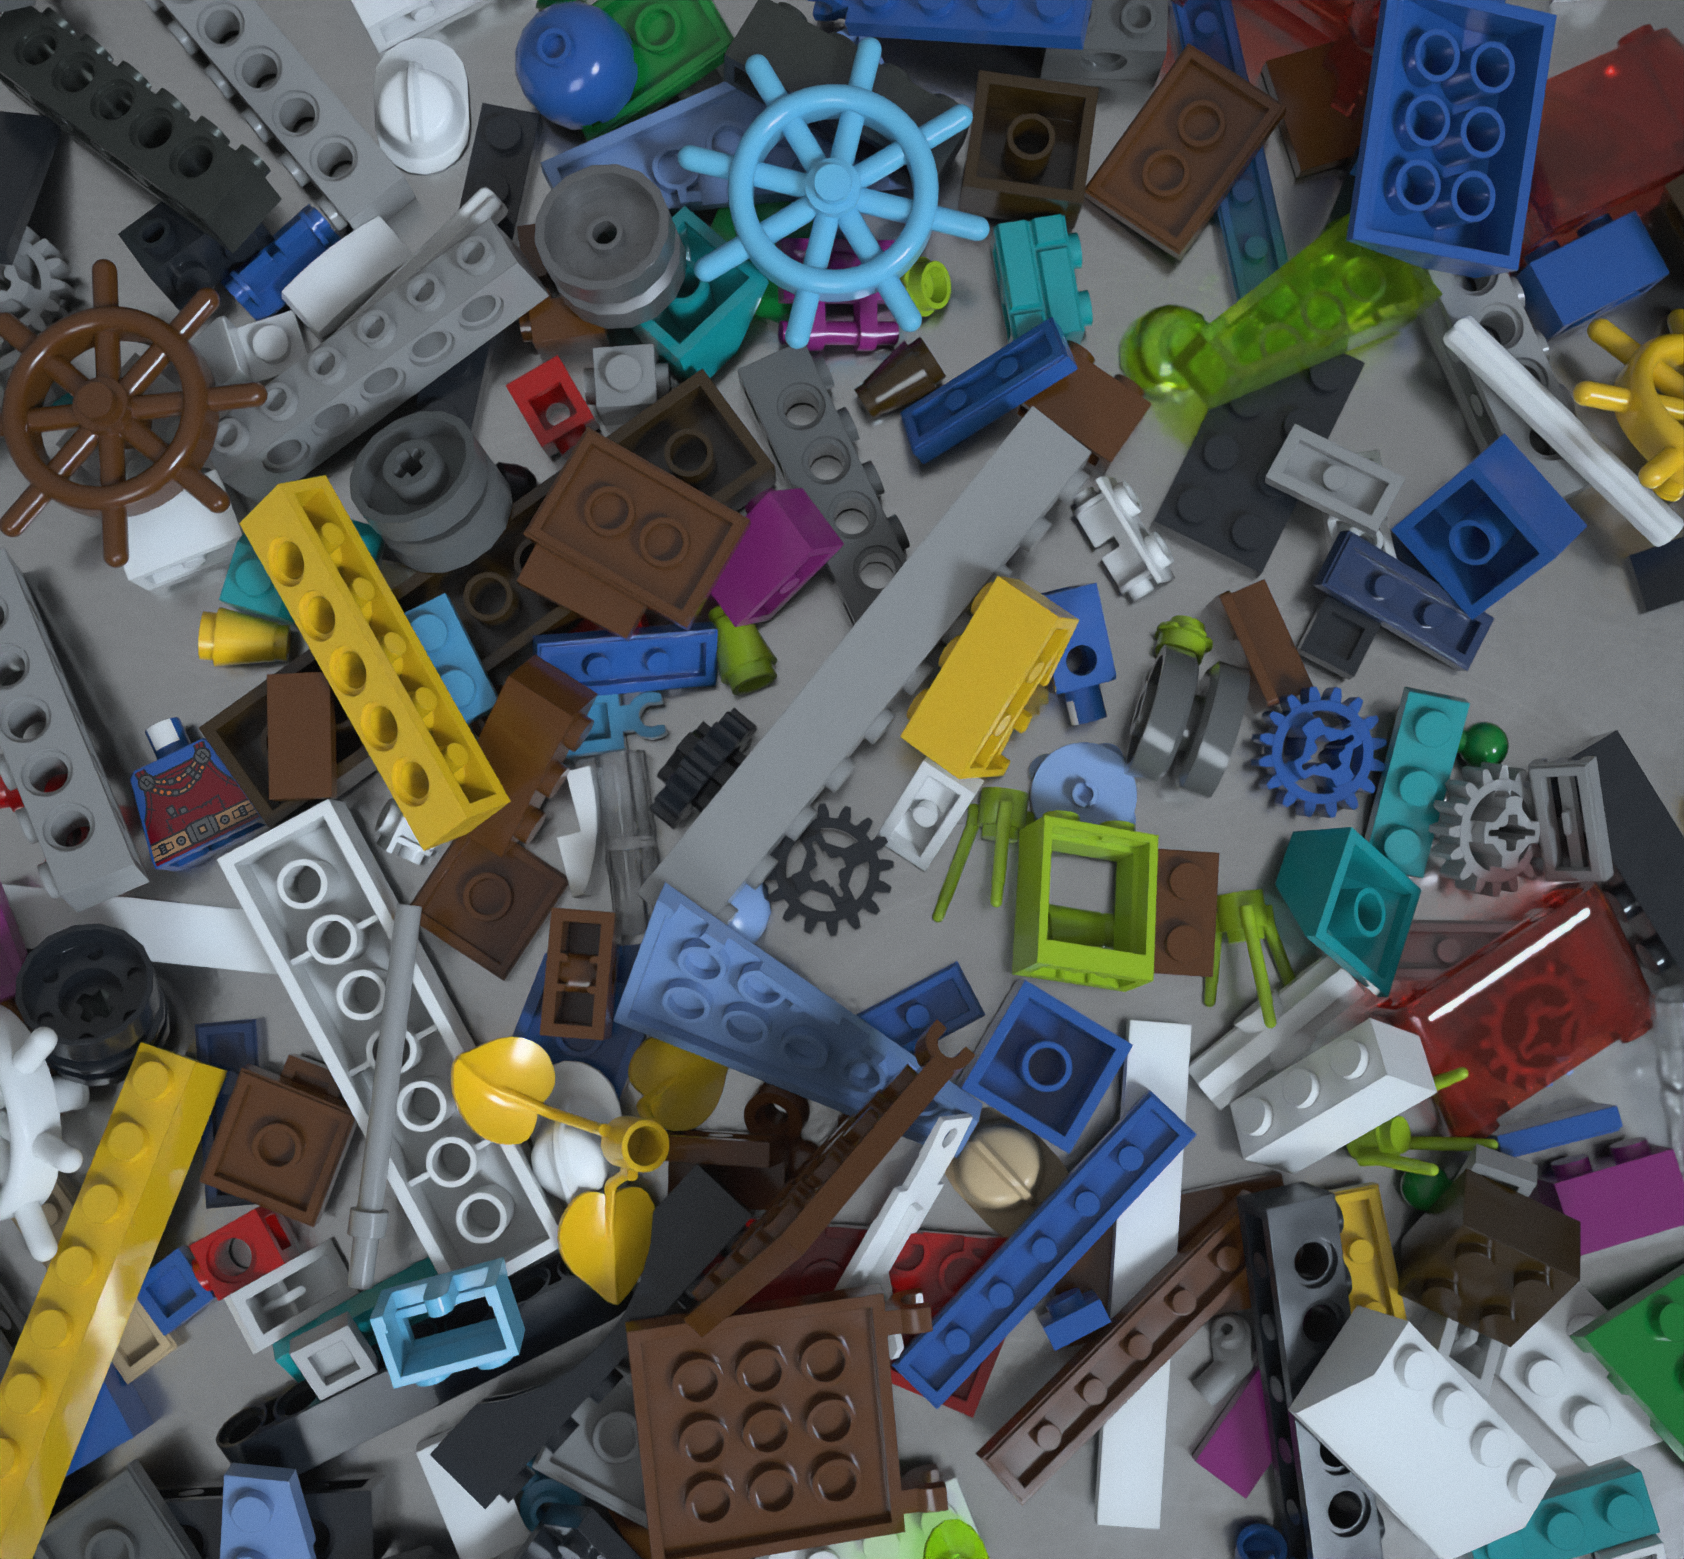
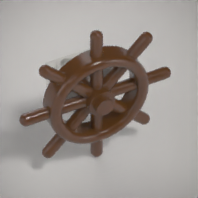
M99 259L92 266L93 308L72 313L56 321L39 335L34 333L11 313H0V336L21 353L11 371L4 391L2 412H0V438H5V443L12 460L30 483L1 517L0 530L8 537L20 536L47 504L53 500L73 512L102 519L104 561L110 567L120 568L126 565L129 560L128 517L137 516L158 508L183 490L213 513H223L229 508L230 497L228 493L200 471L208 459L215 442L219 424V411L259 407L266 402L268 392L265 386L259 382L216 386L215 379L204 357L189 342L220 305V296L215 289L210 287L199 289L168 324L150 313L119 306L117 268L112 261ZM120 341L149 345V348L141 357L134 353L121 368ZM95 347L96 377L90 379L70 362L80 354ZM171 361L179 375L182 390L161 374ZM54 381L74 397L73 404L43 407L47 393ZM67 430L56 443L60 450L50 460L44 447L42 433ZM82 466L100 481V486L79 484L69 479Z

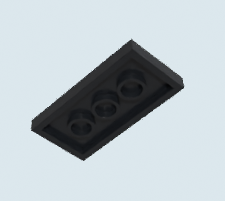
M1258 311L1207 410L1151 526L1258 578L1263 573L1298 501L1297 498L1266 484L1265 477L1294 424L1326 439L1329 438L1365 363Z

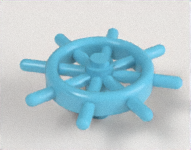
M866 37L859 42L848 85H815L790 94L787 93L767 58L761 54L751 55L745 63V70L767 108L750 124L742 136L734 155L694 145H686L678 152V163L683 169L728 180L729 208L737 235L697 260L694 266L696 277L703 282H710L750 259L753 265L771 282L795 295L785 333L787 344L794 349H801L808 344L819 301H851L877 292L881 295L899 327L906 332L916 331L922 323V316L899 278L918 260L929 241L932 231L972 241H981L989 234V223L984 217L938 206V173L931 149L970 126L973 120L971 109L967 105L957 104L918 127L899 106L872 91L882 52L880 42L873 37ZM839 119L830 158H827L807 124L820 120ZM863 125L875 130L891 143L853 166ZM785 136L806 173L763 162L772 148ZM906 165L912 182L913 199L868 189L867 187ZM755 187L800 198L759 222L754 204ZM860 213L906 225L894 243L883 252ZM813 221L803 264L793 260L774 245L777 241ZM846 237L861 265L846 269H827L834 239Z

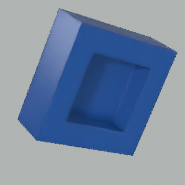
M187 1245L178 1247L148 1270L137 1297L164 1336L176 1330L216 1299L214 1292L206 1291L195 1277L191 1264L192 1259L195 1257Z
M1079 1288L1067 1290L1052 1298L1046 1303L1048 1312L1037 1317L1055 1351L1111 1322L1101 1300L1093 1289L1082 1294Z

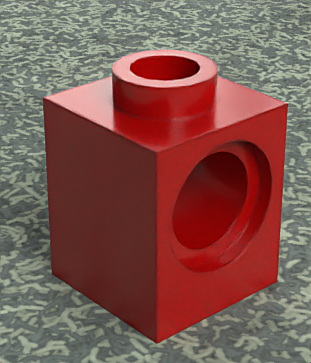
M261 1206L189 1246L195 1257L191 1262L195 1277L206 1291L214 1292L218 1301L301 1255L280 1215ZM233 1238L243 1240L251 1250L252 1259L248 1269L236 1266L230 1259L229 1245Z

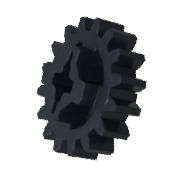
M734 707L731 711H727L720 721H716L712 727L703 721L692 733L689 732L677 745L671 757L657 774V778L666 785L655 796V802L650 807L651 812L672 829H675L678 824L681 825L688 815L695 810L702 813L746 759L747 756L742 751L752 740L751 737L757 731V725Z
M823 803L819 804L817 819H814L795 842L786 835L782 839L784 841L780 848L776 847L770 855L778 860V863L765 880L777 881L779 887L767 897L769 902L777 903L786 900L789 904L783 915V919L787 923L801 914L806 917L804 932L811 934L819 921L826 922L830 936H836L838 921L846 919L849 925L854 930L861 928L860 919L857 914L859 911L864 909L871 914H878L880 909L871 898L875 892L880 894L890 893L892 887L886 882L879 880L880 872L893 869L894 861L878 858L877 852L882 850L888 844L886 837L870 840L866 835L873 823L869 817L856 826L850 823L851 807L844 806L838 818L829 817L826 804ZM820 830L841 831L854 838L857 843H853L846 848L826 843ZM801 841L807 852L802 869L787 878L789 856L795 845ZM817 844L822 854H826L831 861L841 859L844 862L845 867L838 872L839 887L843 893L842 897H839L834 887H830L824 879L814 882L811 878V873L818 869L817 854L813 845ZM868 862L869 878L866 888L860 897L855 900L849 888L853 871ZM810 892L828 896L836 911L815 910L803 904L798 898Z

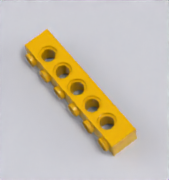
M327 476L277 484L239 523L423 851L468 834L511 802Z

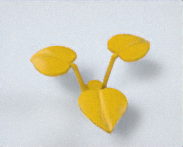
M509 1036L490 1040L458 1054L451 1066V1089L456 1107L467 1125L479 1136L493 1143L512 1145L526 1141L534 1131L537 1114L601 1137V1149L604 1157L612 1165L620 1167V1171L606 1180L604 1194L586 1191L576 1196L568 1204L560 1218L557 1242L561 1257L568 1268L607 1302L618 1305L632 1290L644 1270L651 1244L652 1220L655 1207L649 1194L642 1188L627 1186L618 1190L617 1188L627 1180H637L638 1172H651L663 1164L669 1152V1137L665 1129L688 1131L698 1127L707 1120L716 1108L722 1095L728 1067L656 1038L649 1037L634 1052L628 1066V1076L631 1084L639 1093L644 1095L636 1104L641 1118L619 1116L608 1124H604L544 1104L543 1102L550 1096L555 1085V1071L549 1055L541 1046L533 1041Z

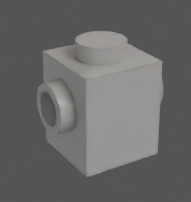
M654 344L593 348L594 368H584L583 372L587 405L596 404L604 426L627 423L672 390L669 363H659Z

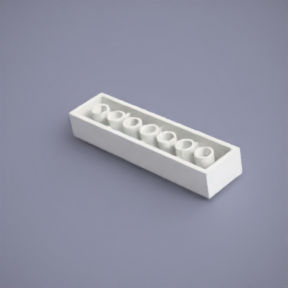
M327 799L219 857L217 861L366 1138L396 905L399 903L345 802ZM418 940L387 1179L438 1274L504 1257L509 1276L558 1249L557 1232L564 1209L558 1198L549 1194L538 1183L532 1170V1150L527 1141L512 1145L493 1143L475 1133L460 1115L452 1095L451 1066L458 1054L473 1049L476 1046Z

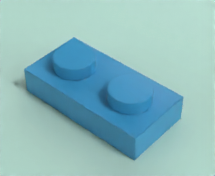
M444 593L405 612L404 614L467 725L489 715L498 698V694L450 597Z

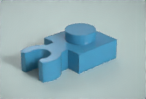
M645 692L636 696L630 705L621 704L620 694L597 696L587 715L594 720L593 727L582 745L575 752L569 750L566 758L627 751L625 733L636 732L640 737L648 740H657L665 737L668 734L665 725L646 726L641 719L642 712L646 707L664 704L663 696L657 692Z

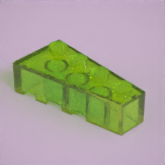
M1349 213L1199 331L1173 359L1171 364L1209 409H1213L1408 326L1439 299L1443 293L1420 267L1346 241Z

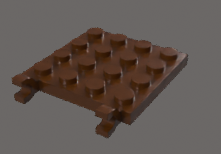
M938 1019L923 1032L915 1044V1057L920 1066L918 1070L915 1071L906 1064L888 1082L883 1090L879 1089L856 1114L852 1113L849 1116L840 1112L837 1121L838 1129L832 1136L828 1135L804 1161L806 1166L796 1177L793 1176L769 1201L767 1205L770 1208L759 1220L755 1219L730 1247L733 1251L721 1264L717 1263L691 1291L699 1302L683 1320L701 1338L803 1256L948 1080L960 1072L975 1057V1054L967 1047L963 1048L952 1058L942 1054L938 1047V1039L947 1028Z
M872 1284L747 1303L740 1306L703 1338L683 1320L688 1313L625 1322L651 1559H750L905 1532L904 1514L915 1512L932 1513L948 1510L946 1485L944 1481H939L936 1463L913 1468L905 1474L904 1478H900L888 1335L901 1333L917 1334L933 1331L931 1307L928 1302H924L921 1288L897 1292L891 1295L887 1301H884V1293L880 1284Z

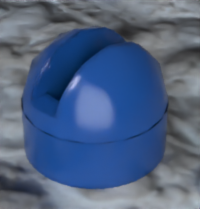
M1253 1524L1245 1527L1239 1533L1235 1548V1559H1286V1541L1273 1527L1265 1524Z

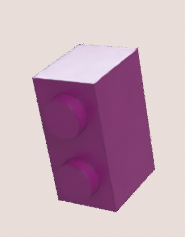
M769 488L757 494L745 507L747 513L745 517L751 520V525L711 592L735 627L769 621L844 545L803 488L785 490Z
M1636 1137L1610 1145V1155L1590 1160L1587 1154L1573 1155L1556 1160L1551 1163L1553 1172L1537 1176L1536 1186L1541 1202L1581 1222V1256L1683 1226L1684 1181L1673 1148L1648 1143L1647 1137Z

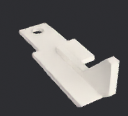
M965 1113L938 1118L903 1185L893 1188L834 1290L880 1284L884 1293V1301H887L893 1295L889 1271L910 1234L917 1233L944 1186L941 1178L952 1161L972 1121L973 1116L971 1114ZM901 1334L888 1335L889 1357L891 1360L899 1358L904 1349Z

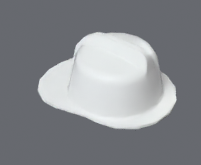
M420 37L402 41L388 50L376 67L373 84L375 130L380 148L394 165L408 173L429 175L444 171L459 160L468 144L470 128L468 80L462 60L451 47L436 39Z
M562 1061L553 1065L555 1085L550 1096L543 1102L544 1104L604 1124H608L613 1119L622 1116L620 1102L615 1089L600 1070L578 1061ZM537 1114L536 1125L531 1134L533 1143L531 1162L532 1170L538 1183L549 1194L566 1200L567 1204L576 1196L586 1191L604 1194L606 1180L619 1172L620 1167L612 1165L604 1157L601 1149V1137ZM627 1181L618 1186L617 1190L625 1187Z

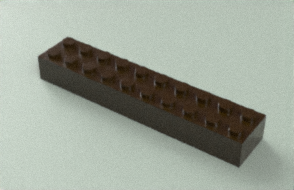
M703 368L606 437L734 511L742 508L757 494L777 482L774 464ZM561 470L513 503L506 529L491 549L473 562L445 573H421L418 571L391 590L404 613L444 593L448 595L493 685L515 671L533 656V636L568 633V630L584 619L516 582L536 545L526 539L523 533ZM308 649L275 674L322 672L311 650ZM267 679L199 727V730L270 829L327 800H269ZM335 695L338 798L377 770Z

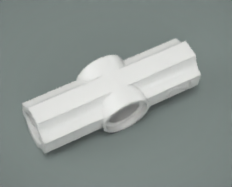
M1327 954L1319 957L1316 962L1300 972L1294 980L1279 992L1276 989L1271 991L1277 1020L1274 1028L1265 1026L1261 1006L1259 1005V1000H1257L1234 1021L1233 1025L1235 1027L1189 1064V1074L1219 1110H1222L1228 1104L1230 1105L1241 1093L1252 1087L1256 1081L1270 1070L1277 1072L1296 1060L1315 1042V1034L1365 995V992L1353 977Z

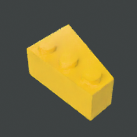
M997 576L994 582L987 583L979 591L971 606L972 619L962 635L956 636L947 644L938 662L941 670L930 688L922 690L912 701L907 711V719L910 721L900 737L958 779L1004 776L1011 761L1004 757L1002 752L1013 729L1020 733L1026 731L1033 715L1026 711L1024 707L1038 684L1042 686L1049 684L1079 622L1078 618L1020 579Z

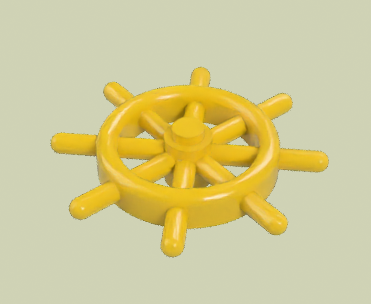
M1675 309L1668 315L1667 325L1671 334L1650 339L1643 345L1639 344L1607 319H1594L1588 325V337L1625 366L1613 385L1593 381L1578 383L1573 389V399L1582 406L1613 411L1627 438L1640 454L1649 461L1639 470L1638 480L1640 484L1645 488L1652 489L1663 500L1678 501L1684 495V309ZM1655 388L1664 395L1657 394Z

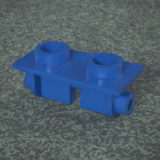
M308 204L273 235L275 240L235 271L230 272L221 283L256 321L272 317L286 304L282 299V290L311 262L341 240V238L330 227L331 225L315 207L312 208Z

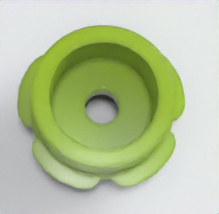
M919 257L913 266L899 278L922 317L930 316L935 310L942 309L949 301L951 280L946 267L939 261H930L926 257Z
M1173 616L1170 621L1160 623L1154 634L1158 640L1155 647L1157 656L1164 645L1195 653L1198 666L1202 663L1204 653L1210 652L1213 648V640L1206 637L1205 625L1189 616Z

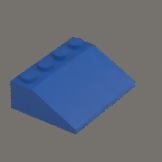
M1381 0L1346 241L1424 269L1472 278L1518 271L1557 15L1494 0Z

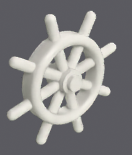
M0 1005V1221L15 1217L32 1257L37 1261L45 1262L51 1260L56 1255L58 1246L41 1206L49 1198L55 1186L58 1172H75L83 1162L80 1150L62 1140L60 1113L85 1108L89 1102V1086L65 1080L60 1075L51 1077L45 1059L57 1045L58 1038L56 1032L49 1027H39L31 1033L12 1011Z

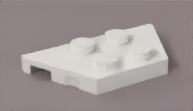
M1578 1282L1512 1347L1502 1344L1495 1375L1580 1461L1591 1466L1662 1442L1663 1439L1650 1426V1417L1630 1395H1622L1606 1378L1609 1372L1593 1354L1583 1352L1569 1337V1335L1608 1312Z

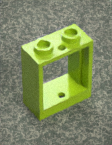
M1062 810L1045 812L1041 818L1021 829L1019 834L1012 975L1127 992L1154 981L1159 835L1137 832L1136 826L1126 821H1105L1099 825L1081 822L1078 814ZM1052 851L1117 862L1113 950L1047 939Z

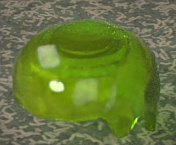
M1166 304L1149 309L1129 324L1120 341V365L1127 377L1137 383L1143 390L1155 391L1166 394L1169 397L1179 395L1181 392L1186 393L1204 383L1217 362V337L1212 325L1205 320L1203 314L1179 304Z

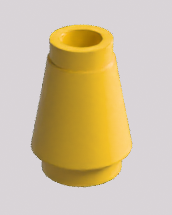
M219 607L217 612L203 611L198 637L199 659L212 660L215 667L275 662L276 660L288 661L291 645L290 625H281L277 622Z

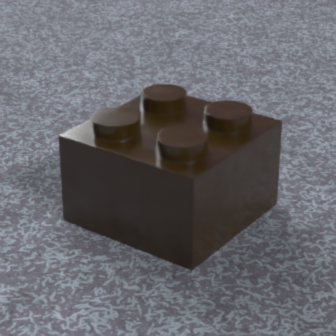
M979 70L973 99V120L969 127L958 211L1012 221H1031L1038 217L1061 214L1065 216L1067 229H1074L1084 203L1099 87Z
M1466 1168L1402 1238L1398 1295L1512 1347L1580 1281L1581 1222Z

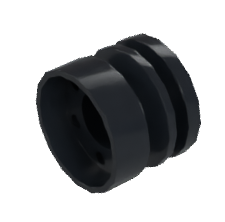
M98 923L73 925L49 935L27 955L16 977L15 1002L28 1030L32 1033L39 1027H49L57 1034V1045L45 1061L48 1066L65 1080L86 1086L118 1084L126 1080L141 1042L163 1048L170 1033V1009L152 962L144 946L125 930Z

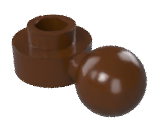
M765 1082L754 1091L744 1109V1122L750 1133L789 1135V1180L793 1176L796 1177L806 1166L804 1161L819 1144L811 1139L803 1138L801 1135L810 1114L806 1098ZM774 1104L782 1107L786 1112L779 1111Z

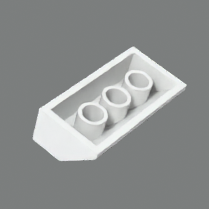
M1357 1305L1288 1409L1440 1559H1454L1525 1528L1557 1475L1409 1321Z

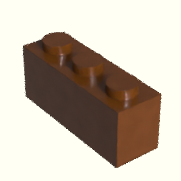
M536 654L507 677L477 740L511 802L466 834V836L501 858L519 840L527 845L537 834L546 818V813L540 810L545 797L551 799L557 793L570 771V767L563 764L569 750L575 752L582 745L594 724V720L587 715L598 694Z

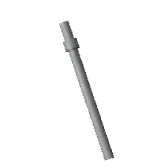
M396 905L357 1206L350 1208L347 1235L353 1237L347 1287L354 1289L373 1288L379 1239L386 1238L389 1211L383 1209L422 906Z

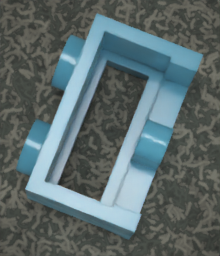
M504 1257L381 1290L370 1317V1322L394 1389L414 1383L420 1387L431 1386L445 1380L451 1373L476 1366L481 1370L502 1366L510 1361L513 1356L519 1355L525 1333V1327L508 1279ZM485 1296L488 1305L493 1307L496 1318L416 1340L408 1317L428 1312L431 1318L440 1317L451 1312L455 1304Z

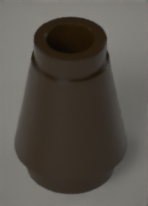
M919 337L910 344H907L904 340L863 381L864 383L854 390L870 415L875 419L882 413L885 414L935 391L936 387L934 385L943 380L946 375L922 338Z

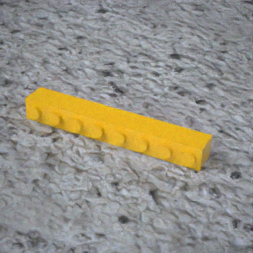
M143 1042L139 1045L57 1245V1253L50 1262L0 1384V1559H33L228 1071Z

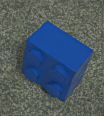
M1504 433L1423 500L1391 530L1467 616L1473 620L1555 559L1588 525Z
M1017 979L974 1052L975 1057L965 1067L956 1085L1070 1154L1133 1045L1027 980Z

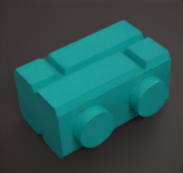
M1061 214L1038 217L1031 221L1020 220L1001 223L993 227L990 245L1007 343H1011L1045 320L1053 317L1061 327L1066 340L1080 345L1085 333L1084 327L1092 326L1093 314L1088 290L1078 291L1074 269L1082 268V249L1078 233L1067 232L1065 216Z

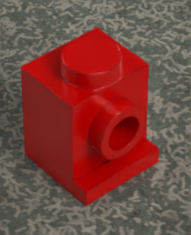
M558 355L505 385L548 457L559 452L562 458H569L587 427L594 431L600 428ZM559 408L569 410V418L555 426L550 424V416L555 410Z

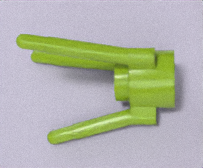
M983 787L979 804H969L966 826L932 914L935 922H941L945 917L979 827H982L981 838L995 841L990 904L995 908L1002 905L1009 843L1017 842L1020 830L1034 822L1033 812L1027 811L1028 793L1002 787Z
M1263 889L1218 895L1213 977H1205L1204 1004L1207 1007H1212L1216 1003L1222 934L1227 933L1228 944L1244 942L1247 944L1264 1024L1268 1028H1274L1277 1020L1260 940L1266 937L1284 987L1296 977L1275 925L1272 905H1265Z
M1459 1067L1434 1076L1433 1080L1437 1091L1466 1079L1469 1073L1465 1067ZM1395 1116L1346 1144V1147L1352 1158L1357 1160L1359 1166H1383L1415 1174L1436 1176L1439 1172L1437 1165L1399 1155L1408 1150L1472 1151L1476 1144L1496 1150L1498 1143L1495 1139L1473 1137L1411 1136L1410 1127L1406 1119L1402 1116Z

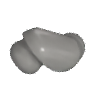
M1222 1314L1212 1323L1211 1335L1214 1362L1191 1383L1212 1407L1226 1396L1253 1368L1252 1332L1247 1321L1239 1315Z

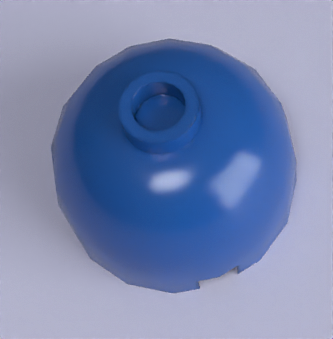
M578 0L556 2L537 12L522 29L515 49V75L526 99L550 122L571 130L584 129L581 126L592 125L597 121L603 124L615 118L631 98L638 79V65L634 62V50L631 46L633 43L629 34L606 11Z

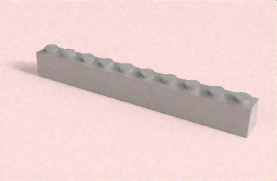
M1032 406L636 894L652 907H655L666 882L728 926L739 911L731 904L734 898L746 884L754 890L762 884L778 863V860L770 854L786 835L794 842L800 837L818 814L817 811L810 807L811 803L824 787H827L833 793L837 791L857 765L849 757L865 738L871 744H874L882 736L896 717L888 708L903 690L913 696L935 669L927 660L942 642L947 645L953 638L962 635L972 619L966 612L972 606L979 591L987 583L994 582L997 576L1009 578L1013 571L1005 564L1019 547H1022L1029 553L1052 524L1044 516L1054 503L1059 499L1068 505L1090 477L1082 469L1086 465L1091 451Z

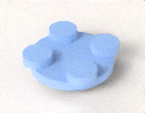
M1079 742L1060 747L1051 754H1043L1036 757L1028 769V776L1031 781L1030 802L1035 819L1041 818L1045 812L1062 810L1078 814L1081 822L1099 825L1105 821H1126L1135 825L1136 783L1133 776L1124 774L1125 761L1122 751L1111 743Z

